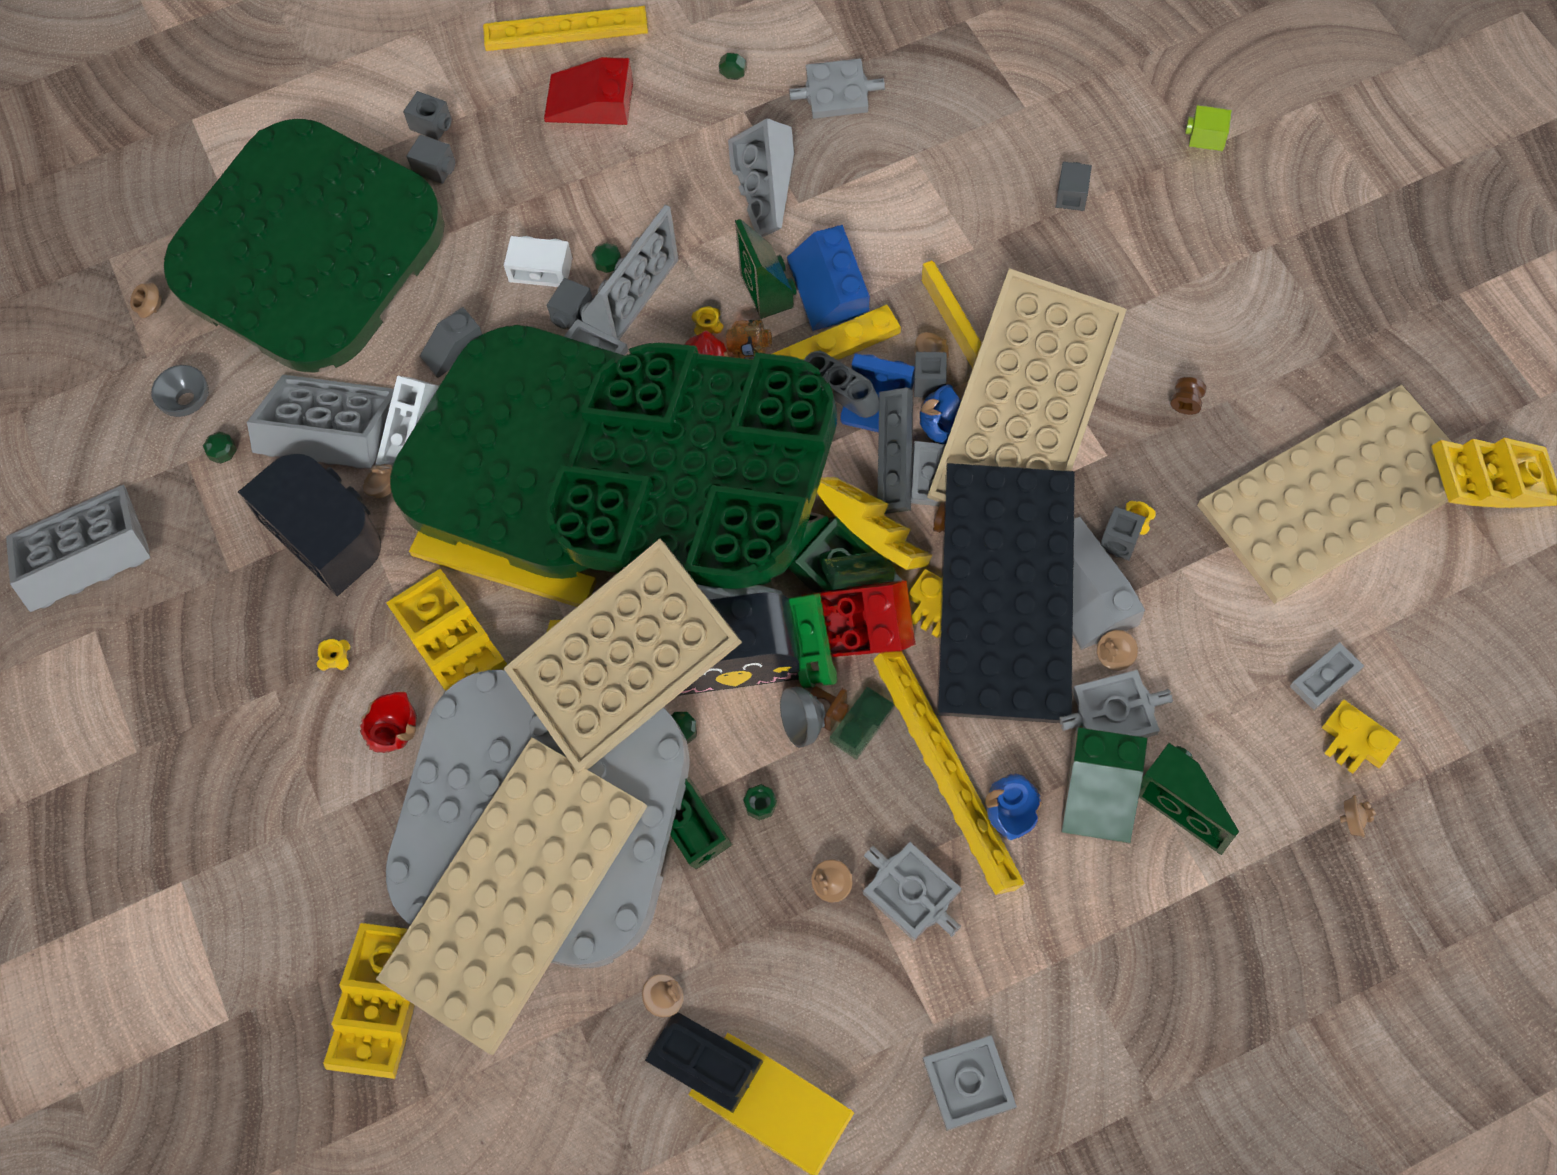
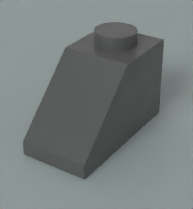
M464 307L460 308L437 324L420 354L421 359L433 374L439 378L450 370L456 358L467 344L482 335L480 326Z

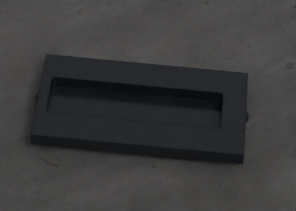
M679 1012L670 1018L645 1059L650 1065L731 1113H734L763 1063L760 1058Z

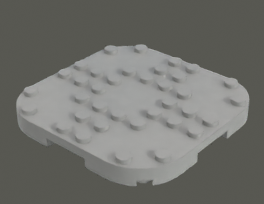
M505 670L481 671L458 681L441 696L428 719L386 863V884L389 897L397 912L410 925L531 737L565 756ZM664 707L588 769L595 775L642 801L648 807L551 963L574 968H597L613 963L614 959L638 945L653 920L663 877L660 875L676 809L680 810L686 787L685 779L688 778L690 765L686 738L679 725Z

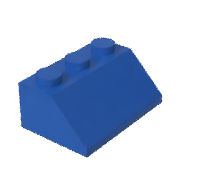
M843 225L814 232L787 256V262L812 331L845 323L869 312L870 296Z

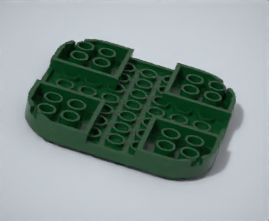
M308 119L280 121L259 130L247 142L172 237L164 257L165 279L171 291L192 313L216 327L220 325L258 347L263 354L296 371L309 373L319 372V368L331 365L337 368L349 362L362 351L383 323L380 318L382 312L411 274L418 276L436 252L442 240L445 227L442 207L428 182L408 168L317 121Z
M523 325L500 327L470 341L456 358L392 466L390 474L391 493L405 520L422 534L455 546L457 542H461L508 559L511 566L543 577L555 579L578 577L577 572L586 570L588 567L574 562L560 548L547 522V499L559 466H566L583 422L580 411L594 377L609 360L613 358L616 362L625 355Z
M660 342L632 347L629 349V355L621 357L616 362L613 358L609 360L596 374L589 387L580 411L583 418L582 425L566 466L560 465L547 499V522L563 552L574 562L582 566L619 573L657 540L661 539L697 585L723 589L747 588L763 583L780 573L792 561L801 546L837 426V408L829 382L827 383L821 376L819 369L807 361L791 356L755 353L752 360L699 354L696 346Z

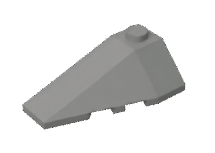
M766 118L728 140L731 170L739 178L741 184L738 187L739 191L747 199L749 204L747 212L755 232L761 237H765L782 228L794 158L792 127Z
M1081 517L1074 519L1073 636L1080 649L1083 650L1097 644L1100 638L1107 632L1113 630L1127 631L1139 626L1145 609L1130 582Z

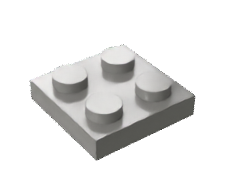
M992 1035L923 1057V1063L946 1131L1016 1109L1017 1106Z

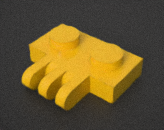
M924 569L908 592L909 600L919 605L912 615V623L916 625L922 616L926 617L921 625V629L927 632L933 622H935L937 625L934 627L932 635L938 638L940 636L942 578Z
M1344 699L1322 727V729L1335 737V740L1324 754L1331 757L1335 754L1337 748L1340 749L1342 754L1336 762L1342 766L1348 757L1354 759L1347 769L1352 774H1354L1364 759L1380 768L1401 741L1400 738Z

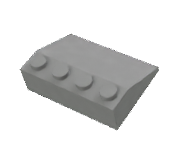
M664 205L642 235L634 239L627 255L617 262L614 272L608 280H604L601 283L598 293L593 300L585 304L581 313L584 323L620 340L679 259L671 208Z
M282 375L247 421L252 453L264 454L269 457L304 454L317 462H324L325 464L371 468L378 456L394 389Z
M124 484L6 536L10 585L30 612L39 608H47L56 600L70 594H78L87 586L98 581L109 580L116 573L129 567H137L144 563L145 560L151 558L147 540Z

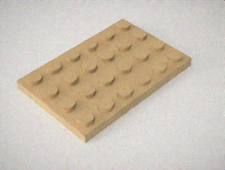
M659 539L505 666L504 670L572 766L580 773L582 770H588L740 645L742 641L667 545Z

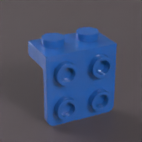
M854 354L852 370L867 378L872 383L878 396L879 392L901 388L913 389L915 366H910L902 361L893 362L879 359L871 354ZM843 406L840 415L842 424L879 433V411L874 416L863 418Z

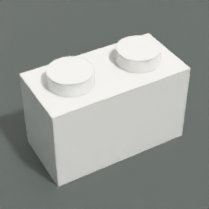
M511 236L504 268L509 282L558 287L564 278L568 279L573 258L568 241L537 239L530 236Z

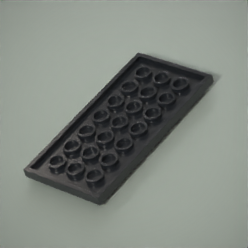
M947 463L945 474L937 715L1060 723L1059 717L1072 714L1075 471Z

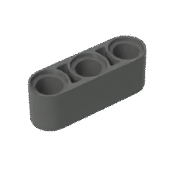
M814 351L805 357L804 361L818 368L821 376L827 383L829 382L834 400L863 418L874 416L879 411V396L867 378L825 352Z

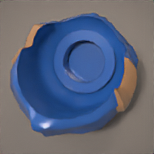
M950 384L942 386L937 391L926 396L920 410L922 429L929 438L939 444H946L962 401Z
M1017 773L1009 774L992 784L989 794L985 798L987 813L992 826L1008 840L1017 839L1029 833L1036 826L1037 822L1040 821L1038 812L1042 802L1037 788L1024 775Z

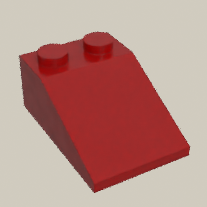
M601 57L551 74L544 121L553 123L628 125L633 88L630 58Z

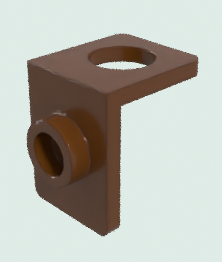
M815 686L810 693L816 696L817 699H825L830 704V708L825 714V726L823 728L831 731L836 722H842L849 710L847 690L842 688L837 697Z

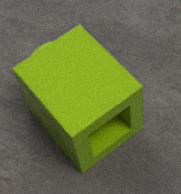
M1197 105L1194 117H1188L1185 134H1190L1189 147L1223 151L1229 134L1232 110Z

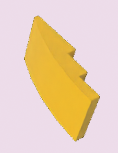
M1505 437L1496 443L1471 439L1462 445L1440 440L1431 446L1449 503L1496 508L1557 506V479L1547 449L1544 446Z
M821 477L817 494L852 533L879 554L906 570L928 566L932 554L906 541L911 529L884 516L889 505L888 503L837 477Z
M438 569L386 602L445 692L458 681L474 673L487 670H504V667L507 666L505 659L491 642L485 630L441 569Z
M360 923L339 984L342 993L331 1023L334 1032L323 1062L326 1070L391 1079L396 1078L415 1005L376 980V978L408 929Z
M727 1032L724 1037L726 1040L763 1061L734 1113H731L691 1089L688 1095L809 1175H818L854 1112L786 1067Z

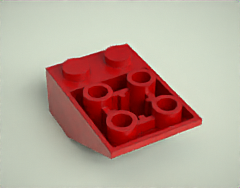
M906 580L802 595L820 593L831 657L895 652L916 645Z

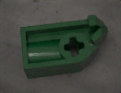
M688 777L685 779L686 787L680 810L684 811L682 813L684 819L681 822L677 820V812L679 810L676 809L670 835L688 864L694 869H698L733 844L695 784Z

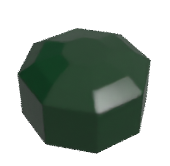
M726 53L721 56L719 62V73L732 80H739L744 77L747 67L746 60L736 53Z
M608 242L597 245L591 254L596 269L605 273L614 271L617 262L621 259L617 245Z
M220 431L209 435L203 444L204 451L209 460L219 464L231 460L237 450L231 436Z
M674 712L671 716L679 725L687 744H689L697 735L696 720L688 712Z
M762 784L749 788L743 798L747 814L759 821L771 817L777 807V800L773 789Z

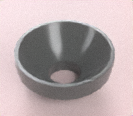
M176 365L166 369L156 378L151 389V396L155 405L162 412L173 417H183L196 412L204 405L209 394L206 378L201 371L190 365ZM183 394H194V398L189 404H178V400Z
M791 687L782 692L780 713L788 738L798 748L813 744L818 738L821 728L825 726L824 718L826 715L823 704L818 701L816 696H813L802 687Z

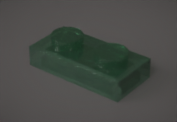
M877 551L824 559L822 567L833 590L891 581L895 579L896 572L891 561Z
M867 686L830 736V743L857 760L894 710V703Z

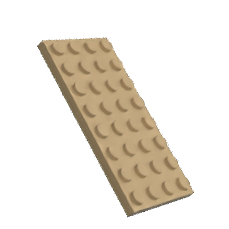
M1009 268L927 498L940 503L945 501L947 463L1072 471L1127 309Z
M1400 385L1202 498L1197 506L1272 602L1276 604L1447 503L1448 499L1431 446L1440 440L1449 442L1451 440L1404 386Z
M531 737L376 980L488 1054L494 1055L648 806L587 769L578 773L565 756Z

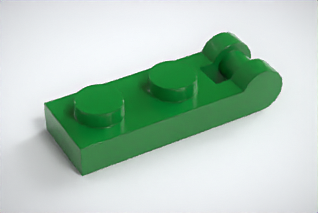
M820 593L789 598L800 672H798L801 686L803 688H812L817 683H823L824 686L835 685L837 682V672L832 663ZM818 661L819 670L814 671L811 667V662Z

